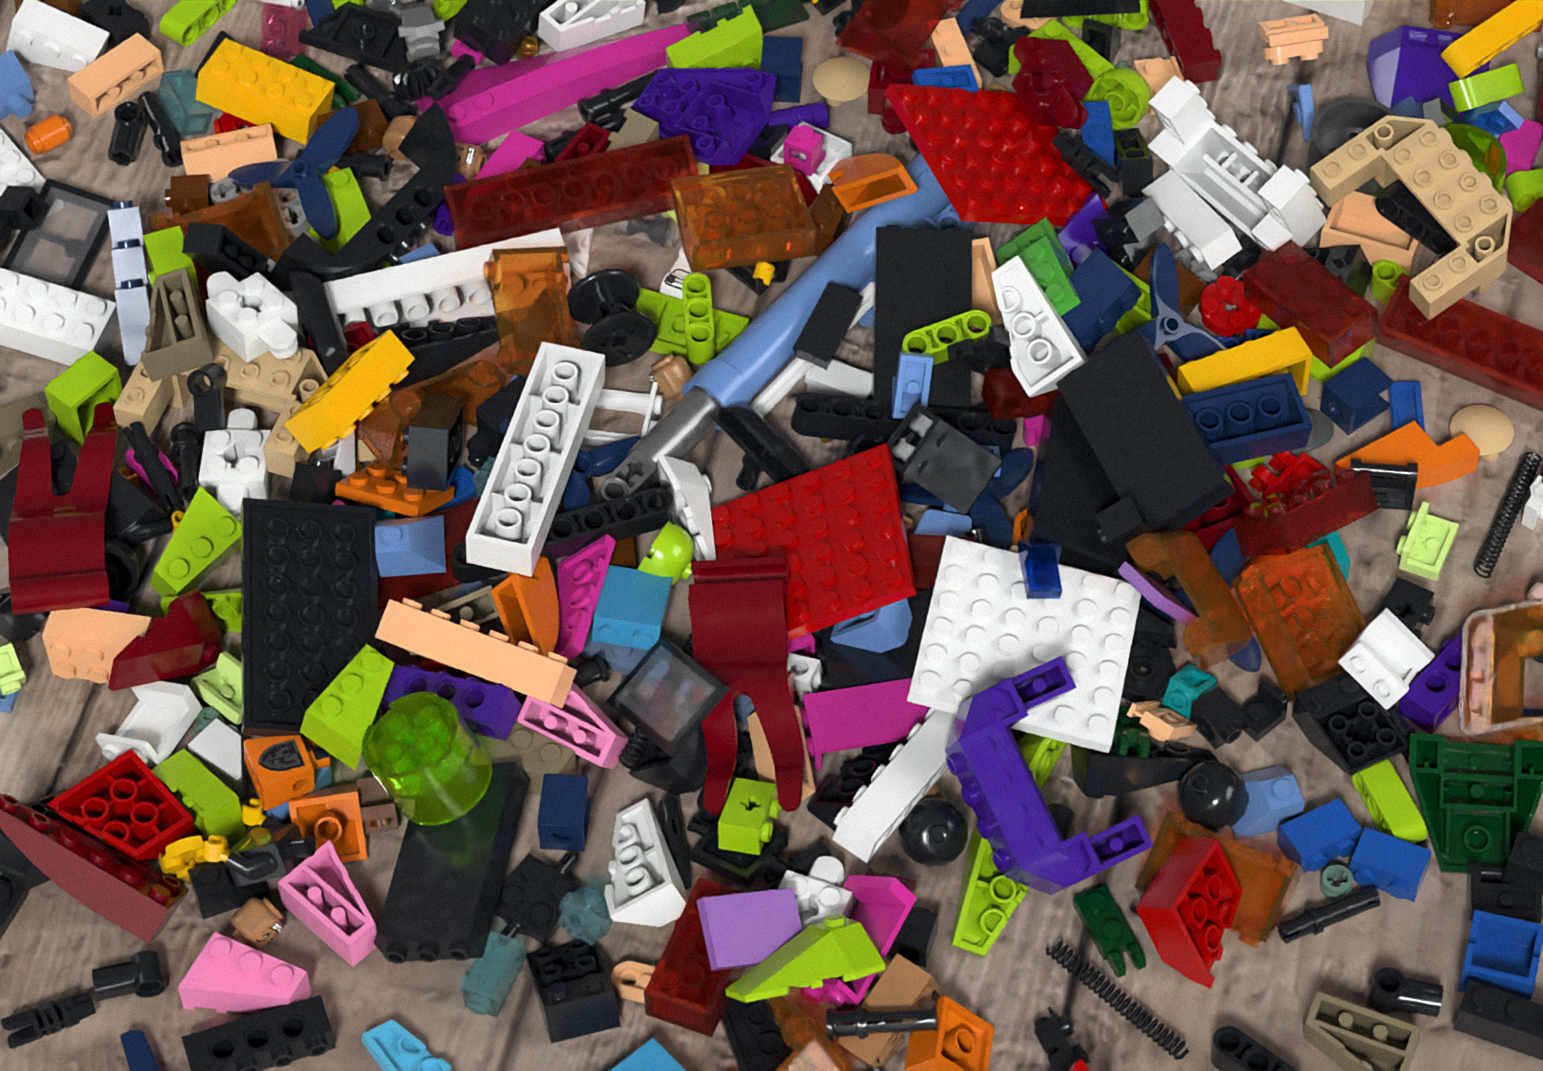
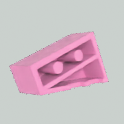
M574 682L571 685L563 708L527 696L515 721L574 750L575 754L601 767L615 770L619 762L618 756L622 754V750L625 749V744H627L629 739Z
M328 840L315 851L313 856L305 859L278 882L282 905L352 967L377 948L374 944L377 933L375 922L359 892L353 886L345 866L342 865L335 852L331 840Z
M216 932L213 933L178 986L183 1009L195 1010V1007L216 1009V1013L228 1014V1010L247 1012L249 1016L308 999L311 995L307 971Z

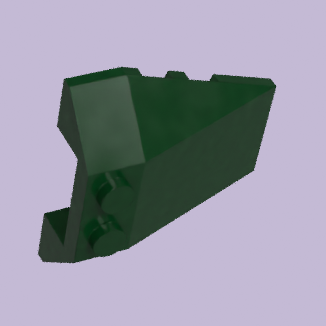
M1410 733L1408 769L1440 872L1467 874L1469 861L1480 862V865L1507 866L1518 831L1525 834L1528 833L1543 793V741L1515 739L1512 746L1445 742V735Z

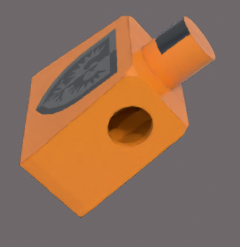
M300 735L271 736L243 741L245 764L264 811L312 792L315 788L314 770L330 766L328 752L322 747L306 751Z

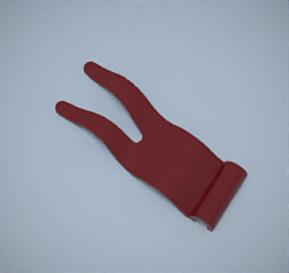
M102 402L95 406L93 423L85 437L69 493L63 496H56L52 493L50 442L42 412L39 409L32 408L24 411L22 414L24 433L15 499L8 524L9 591L12 615L110 606L108 577L105 570L104 523L117 438L114 405L111 403Z
M785 556L691 561L694 584H689L688 602L692 628L693 659L729 687L728 693L701 723L708 759L703 806L709 814L717 815L722 813L726 804L730 782L737 762L738 750L734 699L739 695H746L752 700L769 745L774 763L779 805L786 812L795 811L801 805L805 756L788 680V634L784 607V593H787L789 588L787 559ZM693 684L695 701L698 706L707 694Z

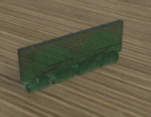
M738 0L739 9L733 1L711 8L712 17L708 10L688 15L687 22L691 24L686 25V28L691 35L698 31L704 34L718 26L717 21L723 18L729 21L743 14L742 9L748 5H751L760 23L762 34L809 20V14L799 0Z

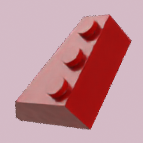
M132 748L46 804L47 809L136 860L159 859L158 855L160 853L166 855L165 847L169 844L195 836L194 818Z
M1181 838L1137 904L1136 909L1161 960L1187 978L1211 989L1214 977L1209 972L1214 961L1221 960L1224 949L1220 942L1224 930L1231 929L1243 891L1217 838Z

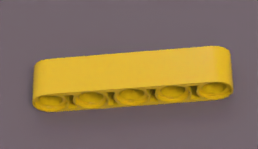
M1516 0L1453 42L1443 51L1440 57L1459 79H1463L1542 26L1543 0Z

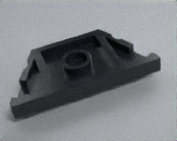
M346 2L338 7L334 13L320 18L319 25L307 31L304 28L298 33V42L390 73H393L398 66L404 65L406 62L404 37H400L398 26L403 25L402 19L351 2Z

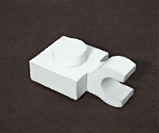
M1540 475L1537 476L1530 486L1531 496L1525 504L1521 525L1531 530L1535 528L1540 520L1543 521V477Z

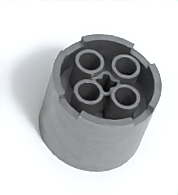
M1365 98L1340 99L1323 107L1316 114L1312 122L1305 173L1307 178L1310 180V167L1386 115H1398L1386 105ZM1373 177L1354 191L1379 197L1389 186L1383 189ZM1317 194L1315 197L1323 204V209L1330 212L1332 206L1329 208Z

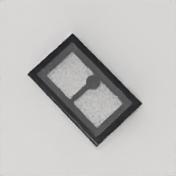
M47 178L39 195L50 208L34 231L20 230L1 268L80 291L110 231L107 210L114 208V202L118 201Z
M662 636L606 702L672 757L728 693L729 687L665 636Z

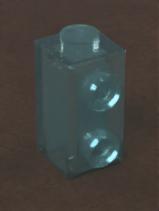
M191 69L163 72L157 91L163 107L173 126L179 131L180 136L206 134L214 113L210 105L195 100L197 80Z
M491 931L483 958H474L475 964L471 972L466 971L462 977L460 991L463 992L464 1005L469 1010L478 1015L488 1014L498 1017L526 961L524 942Z

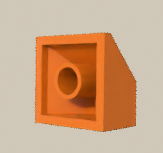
M357 783L323 788L288 800L291 823L298 825L302 836L310 835L313 837L316 850L328 840H331L341 863L368 859Z
M946 995L939 997L932 1007L937 1010L938 1030L914 1031L909 1037L904 1069L907 1071H988L995 1027Z

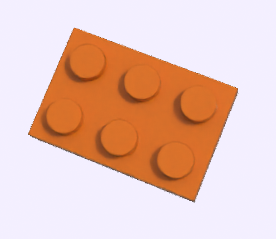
M370 463L367 467L358 472L351 473L348 477L336 482L335 495L410 517H422L454 499V486L449 485L446 492L407 488V476H402V470L389 469L383 463Z

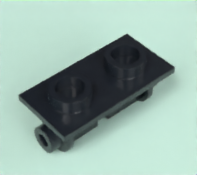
M1051 1007L1047 1008L1051 1018L1042 1017L1035 1021L1034 1025L1036 1028L1034 1033L1046 1054L1058 1048L1059 1051L1047 1057L1053 1070L1068 1071L1075 1062L1081 1059L1085 1064H1088L1090 1059L1080 1043L1075 1045L1071 1037L1075 1030L1065 1014L1059 1016Z

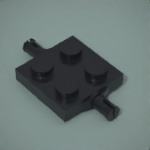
M693 817L688 823V831L702 836L701 841L690 851L691 860L747 888L767 869H772L783 876L787 870L791 871L792 869L791 862L777 857L789 844L788 835L773 828L770 842H764L760 855L719 849L718 821L709 825Z
M566 852L558 864L552 866L528 853L503 883L495 914L502 918L506 924V927L495 938L500 946L502 944V947L507 948L517 934L530 936L545 945L586 895V888L567 876V873L578 862L574 855L571 856V853Z

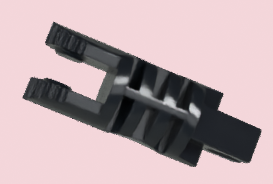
M1059 133L1051 142L1063 154L1061 159L1103 198L1107 199L1111 191L1097 178L1101 173L1113 183L1118 184L1123 177L1078 137L1073 140L1066 133Z
M87 992L73 997L71 995L57 998L56 1001H49L38 1005L34 1009L30 1008L3 1018L1 1024L3 1029L7 1031L20 1029L18 1032L11 1033L7 1038L9 1048H16L43 1038L44 1035L49 1036L62 1031L64 1028L73 1027L79 1024L80 1020L95 1014L96 1010L93 1000Z

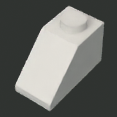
M216 718L188 744L189 752L193 757L197 756L211 773L237 794L238 798L242 799L246 795L243 736L235 726L231 724L225 725Z

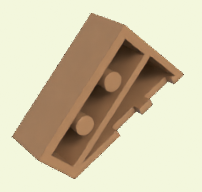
M897 953L892 961L888 960L885 962L886 970L879 972L878 982L872 990L868 989L858 1007L867 1008L868 1012L924 1009L931 999L937 1001L944 993L931 974ZM917 1019L886 1020V1023L916 1022ZM869 1021V1024L879 1023L878 1021ZM844 1022L842 1026L854 1025V1022ZM905 1032L873 1033L863 1040H859L858 1036L838 1037L839 1039L836 1043L843 1052L872 1071L877 1068L881 1071L905 1042V1039L902 1038Z

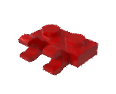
M1289 451L1272 454L1271 456L1274 458L1268 465L1273 470L1282 472L1278 477L1262 465H1258L1251 472L1254 478L1249 482V485L1254 490L1263 492L1262 499L1287 517L1328 476L1329 469L1304 452L1298 457H1295Z

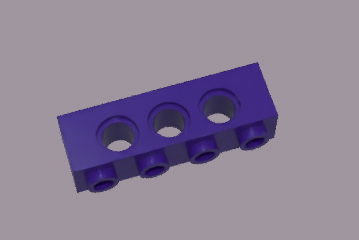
M1484 610L1474 619L1468 618L1460 628L1458 636L1454 640L1449 638L1441 647L1439 655L1422 668L1419 676L1413 682H1410L1408 692L1400 700L1399 709L1402 716L1429 734H1433L1511 652L1516 631Z
M394 665L381 704L393 717L504 741L507 740L522 707V704L513 694L514 691L511 688L505 687L502 683L490 685L473 677L461 679L445 671H437V673L428 672L416 665H409V667Z

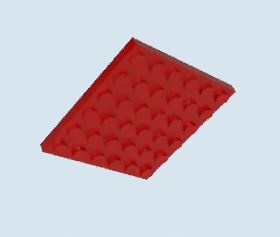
M889 84L884 92L962 221L1035 225L1046 217L1053 226H1065L1066 220L1073 213H1077L1086 203L1085 200L1091 193H1098L1061 159L1063 154L1051 143L1056 135L1060 133L1056 126L1037 125L1017 93L985 91L981 89L977 90V92H969L960 88L916 86L910 84ZM1098 193L1104 209H1108V205Z
M887 443L710 509L716 560L786 557L789 568L788 592L784 593V607L788 641L917 595L893 457Z

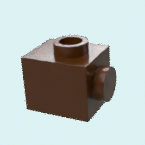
M208 174L170 177V189H165L166 208H172L174 220L211 218Z

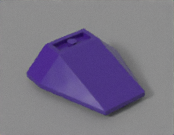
M1403 25L1371 41L1366 69L1375 101L1386 105L1398 116L1424 119L1423 104L1439 97L1454 108L1448 83L1461 79L1458 78L1440 55L1447 47L1465 34ZM1490 61L1464 78L1489 71ZM1462 111V112H1459V113H1460L1462 116H1464V114L1466 113V111Z
M752 68L660 69L630 109L658 122L659 138L686 158L712 166L737 165L750 145L769 122L777 78L774 74Z

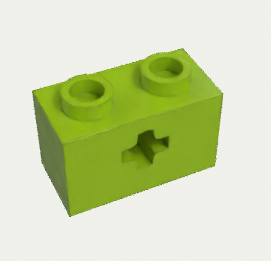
M736 777L718 821L719 849L760 855L764 842H770L773 831L772 821L773 819L778 820L781 812L777 799L776 784Z

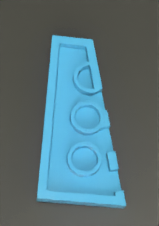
M393 1019L362 1034L361 1043L382 1071H451L450 1064L442 1058L436 1059L426 1051L425 1044Z

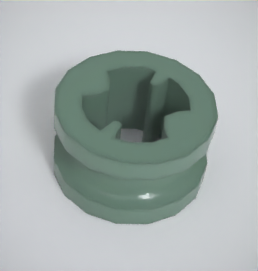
M1342 865L1328 866L1321 876L1320 890L1323 895L1331 900H1337L1349 895L1353 884L1351 871ZM1334 878L1341 880L1340 887L1332 885Z

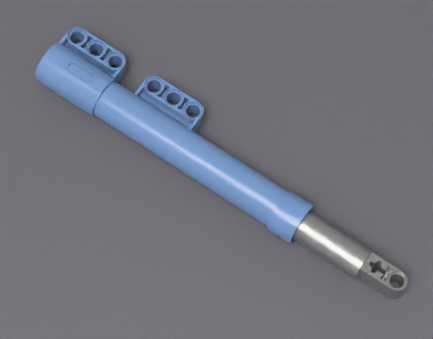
M921 153L905 168L918 188L916 193L869 207L715 359L708 360L683 385V398L628 451L627 458L602 482L596 504L612 500L607 497L608 495L619 498L647 490L652 484L659 483L657 457L666 455L682 460L712 429H722L710 417L712 413L730 404L749 406L752 402V397L796 355L793 347L827 284H835L859 294L870 282H873L876 227H883L885 225H897L900 228L927 226L939 230L957 227L964 231H972L980 223L962 221ZM870 308L857 323L864 327H873V309Z

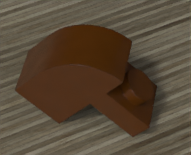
M391 774L357 778L364 834L399 829Z

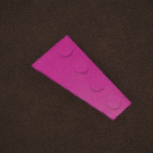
M608 534L558 563L556 591L559 605V631L553 653L563 656L568 660L576 658L582 652L616 543Z

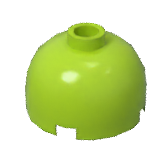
M1116 67L1102 73L1094 81L1088 96L1089 101L1091 99L1093 102L1108 101L1112 129L1119 130L1122 127L1133 128L1146 115L1150 107L1151 91L1146 79L1139 72L1131 68Z
M669 520L653 542L652 548L647 556L644 557L637 570L662 577L673 576V586L680 578L687 581L692 573L691 561L695 553V547L689 533Z

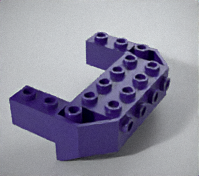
M1062 656L1014 678L1009 677L973 695L960 704L945 747L947 766L953 775H957L960 781L963 800L967 806L973 808L978 819L976 822L978 831L984 839L988 840L993 850L992 859L997 869L1003 871L1006 878L1049 895L1062 891L1154 846L1139 814L1089 838L1084 831L1064 841L1010 727L1029 716L1027 712L1056 700L1076 688Z

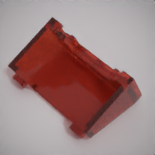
M864 0L835 41V44L844 51L896 70L906 72L910 68L914 71L924 59V56L920 54L923 50L922 47L949 9L955 12L963 0Z

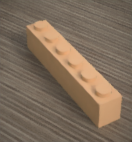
M403 598L402 603L389 599L375 638L498 684L502 683L505 687L511 688L516 692L563 708L577 672L576 669L566 665L567 658L549 652L547 657L537 654L538 647L523 641H519L518 646H514L508 643V636L490 630L487 636L478 632L480 629L479 625L461 619L459 625L450 622L451 615L433 608L430 614L421 611L422 604L407 598Z

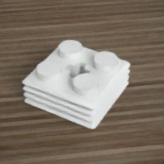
M801 121L797 126H810L815 133L823 137L825 158L811 177L803 174L815 192L819 194L823 184L830 185L832 183L827 174L836 163L852 157V143ZM783 144L770 158L771 162L784 166ZM800 153L797 158L806 161L805 155Z

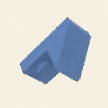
M899 352L896 377H892L893 418L904 419L915 402L927 407L933 365L932 354Z

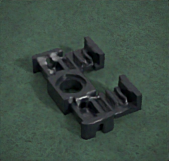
M990 326L988 339L981 338V341L974 343V345L972 339H966L947 346L949 363L954 361L964 363L968 370L983 375L987 373L999 376V380H1006L1011 378L1010 376L1015 375L1010 359H1012L1011 354L1006 357V352L1000 350L1011 347L1009 331Z

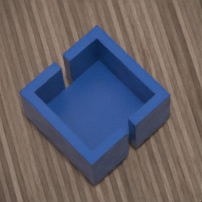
M1475 910L1458 991L1465 993L1468 981L1472 980L1531 1001L1543 944V924Z

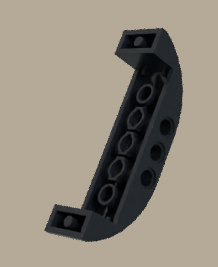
M436 102L415 121L397 148L420 170L333 257L303 232L282 253L266 278L272 285L291 291L286 278V271L293 269L308 271L317 276L322 283L352 277L357 274L381 270L387 264L393 267L399 261V257L404 255V251L408 247L412 248L423 235L422 233L433 221L430 216L445 196L455 170L456 151L453 134L443 110Z

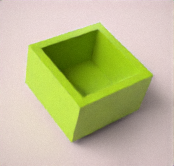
M93 350L89 351L82 358L77 359L71 367L58 377L53 378L44 387L49 409L56 416L55 429L81 448L92 426L95 406L102 402L115 405L123 391L118 369Z

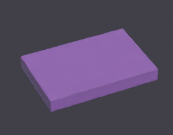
M793 888L703 897L697 900L711 971L756 966L803 931Z

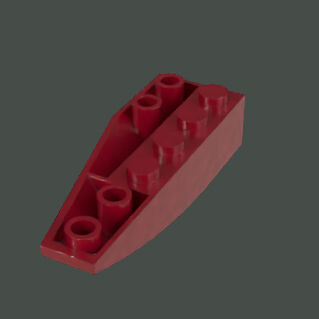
M0 794L1 830L55 884L87 908L148 944L161 933L188 892V890L181 887V883L177 879L169 875L159 874L151 869V865L147 861L136 860L115 848L21 804L10 795Z

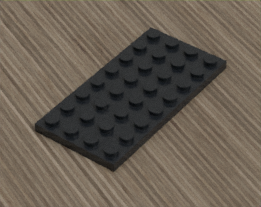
M255 498L242 499V735L270 737L300 735L302 739H309L300 733L306 710L366 644L379 652V639L375 638L379 627L377 559L375 551L376 508ZM381 703L366 743H380L382 737Z

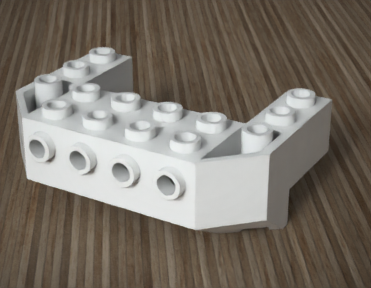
M1174 75L1149 101L1164 127L1162 132L1147 146L1149 150L1168 164L1169 170L1173 169L1202 199L1261 248L1272 251L1276 256L1297 253L1327 222L1322 212L1323 204L1315 197L1317 195L1315 190L1308 185L1310 180L1299 169H1295L1293 172L1286 165L1279 169L1269 159L1263 162L1257 157L1259 153L1247 141L1241 144L1235 139L1237 135L1226 124L1219 126L1214 122L1215 116L1206 108L1208 104L1199 96L1200 90L1187 79L1183 82Z

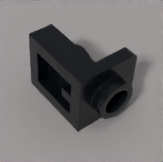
M1244 234L1238 240L1242 249L1221 264L1225 268L1221 274L1247 283L1240 274L1252 267L1262 252Z
M1264 680L1259 684L1258 694L1240 708L1244 713L1242 730L1256 742L1286 719L1288 700L1279 688L1272 687Z

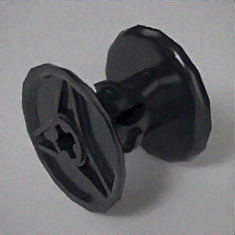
M606 269L591 273L580 279L569 290L565 298V310L570 317L585 325H592L584 334L581 341V350L604 354L605 367H616L636 360L652 347L657 337L656 325L650 317L639 312L630 311L640 296V282L634 274L622 269Z

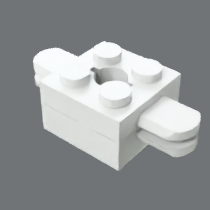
M226 271L214 273L208 278L207 290L209 299L205 300L208 328L246 363L267 351L278 359L288 358L296 353L298 349L297 335L299 334L297 306L259 272L240 282Z
M245 408L236 409L229 413L226 429L206 431L198 479L199 486L207 491L237 521L241 520V503L243 498L269 500L273 474L267 472L263 446L271 430H258L255 413Z
M832 856L818 857L814 861L808 876L789 870L786 871L778 889L793 888L802 930H805L810 925L824 921L823 917L829 914H844L845 918L851 919L853 915V892L840 888L844 880V870L842 863Z

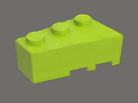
M183 748L151 769L155 776L194 818L195 836L202 835L203 841H208L210 835H221L227 839L228 845L247 834L241 817L242 807L238 795L211 773L197 756L193 757Z

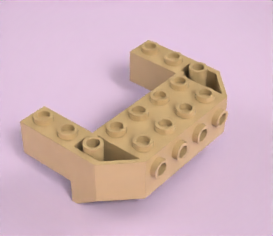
M1386 115L1310 167V186L1329 208L1373 177L1383 189L1397 179H1400L1456 241L1457 248L1410 280L1409 299L1428 320L1434 318L1472 290L1478 296L1482 295L1506 270L1513 212L1512 203L1504 194L1499 195L1493 188L1492 181L1483 171L1479 172L1472 165L1473 163L1468 153L1463 149L1459 150L1453 144L1449 132L1444 127L1439 128L1433 120Z
M205 323L213 363L222 366L227 374V382L223 388V398L281 413L263 446L267 472L293 478L296 462H307L311 453H308L284 426V423L328 379L316 354L312 350L298 346L296 353L288 358L278 359L267 351L246 363L208 328V323ZM139 360L113 407L118 431L123 433V429L126 426L132 431L129 424L139 421L150 438L167 405L180 409L185 408L192 395L188 390L187 378L190 373L201 367L152 382L141 360ZM204 375L206 384L210 386V380Z

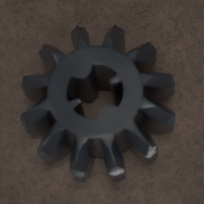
M414 59V61L405 62L404 65L396 68L392 73V83L401 100L413 102L419 99L421 101L424 97H432L427 95V89L434 83L435 76L442 72L435 59Z

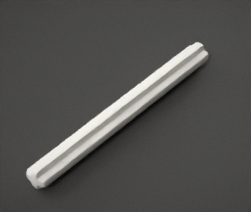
M870 282L859 293V295L864 297L863 302L850 328L873 306V282ZM796 357L749 407L764 417L807 373L808 369L815 364Z

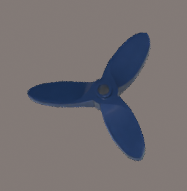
M346 107L336 112L311 137L301 157L294 161L261 162L241 166L228 174L229 180L242 188L297 189L304 214L314 231L322 239L332 240L337 231V217L332 198L322 183L323 174L339 161L352 142L360 125L359 112L354 107Z
M1166 243L1159 244L1152 253L1150 263L1151 319L1149 323L1136 328L1149 339L1155 351L1162 345H1167L1186 363L1211 356L1221 350H1227L1219 341L1204 330L1184 323L1179 312V286L1175 260L1169 246ZM1122 335L1115 338L1103 350L1116 343Z
M1015 449L1000 456V459L1003 461L1000 477L993 476L967 514L972 518V529H979L985 526L988 543L991 547L1006 551L1012 547L1011 524L997 501L1010 495L1032 471L1034 455L1030 449ZM900 484L898 487L900 501L942 507L945 503L919 484Z
M1241 525L1229 529L1216 543L1205 562L1199 585L1189 590L1170 592L1199 617V621L1204 622L1212 641L1231 662L1244 671L1257 672L1262 665L1261 651L1258 643L1242 618L1222 601L1236 584L1248 555V531ZM1141 595L1140 607L1164 622L1176 620L1156 608Z

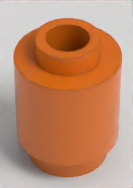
M53 114L29 127V131L24 133V138L28 147L35 155L39 153L46 154L68 142L72 129L65 117Z

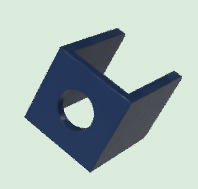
M764 36L760 71L774 74L777 78L773 102L800 103L803 62H801L803 39L801 37Z
M1363 357L1323 384L1320 411L1327 415L1331 421L1349 436L1388 409L1389 403L1379 394L1391 387L1393 380L1368 358Z
M545 774L543 776L537 822L540 849L585 851L591 805L590 798H587V776Z

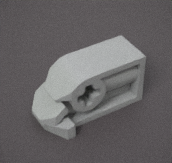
M430 5L400 10L403 25L398 26L400 37L405 36L406 48L410 59L439 55L438 31L445 30L443 19L435 20Z

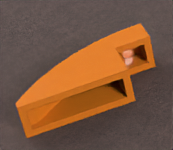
M865 154L838 161L827 174L834 184L831 189L847 213L910 195L918 190L902 163L896 157L888 154Z
M1413 421L1336 461L1332 482L1337 487L1347 488L1350 461L1353 458L1361 459L1363 463L1406 466L1407 462L1418 463L1415 489L1436 486L1476 471L1480 449L1465 433L1437 446L1422 428Z
M539 556L532 577L507 571L509 577L494 587L491 593L506 636L509 637V644L518 646L519 641H523L538 647L537 654L547 657L549 652L553 653L557 643L559 605L554 577L548 558Z

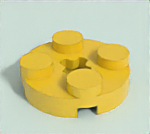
M202 835L187 837L166 846V855L162 853L158 855L161 870L165 874L176 875L179 882L190 881L188 869L209 863L203 856L205 841H203ZM216 835L225 839L224 851L229 852L227 839L224 836Z

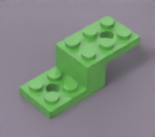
M1046 217L995 251L1001 266L1015 256H1020L1060 316L1081 303L1069 278L1075 270L1052 223Z

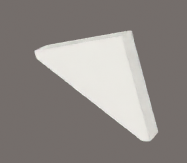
M593 213L560 232L568 253L569 268L580 279L586 277L595 228V215Z

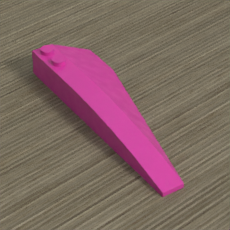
M703 19L511 61L503 66L493 65L471 71L458 83L456 90L452 94L443 96L439 101H433L432 97H424L421 101L418 99L414 102L422 113L434 102L441 107L451 128L454 143L480 145L576 104L582 98L587 99L597 95L602 89H611L666 65L667 47L696 33L694 32L696 30L704 34L710 31L711 28H706L707 23Z

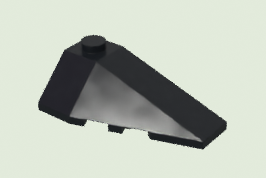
M497 316L459 318L456 321V325L439 323L438 320L428 321L427 327L410 328L409 322L372 329L375 337L390 329L415 358L406 368L409 373L397 383L402 388H414L417 384L431 381L512 333V327Z
M693 689L686 697V701L689 704L676 715L672 714L665 722L669 727L668 730L673 734L697 708ZM700 724L672 757L651 740L647 743L648 747L643 748L644 753H640L641 758H637L638 764H634L629 771L633 778L674 795L698 791L705 783L708 765L702 725Z
M904 740L864 747L862 749L863 755L853 764L846 762L840 767L841 774L833 781L826 779L818 786L807 804L808 811L833 831H836L837 825L834 824V820L844 806L850 808L854 804L852 801L858 790L863 785L869 787L872 784L871 778L881 764L887 766L890 763L889 758L894 749L900 743L905 746L908 741Z
M1112 741L1109 754L1070 744L1073 781L1085 796L1094 799H1101L1104 795L1118 796L1181 780L1184 774L1197 764L1210 761L1219 762L1210 750L1172 743L1165 744L1164 749L1150 743L1149 753L1146 758L1138 757L1136 754V744L1133 747H1129L1125 756L1116 753L1115 741Z

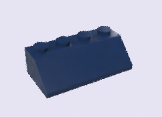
M1096 248L1069 277L1081 303L1061 316L1087 357L1093 352L1095 345L1115 328L1117 321L1126 311L1131 310L1137 304L1138 298L1142 295L1135 283L1099 248Z
M1291 372L1182 396L1222 466L1306 447L1313 428Z

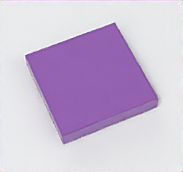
M1126 561L1118 569L1119 574L1159 610L1189 628H1194L1199 622L1200 618L1160 582Z

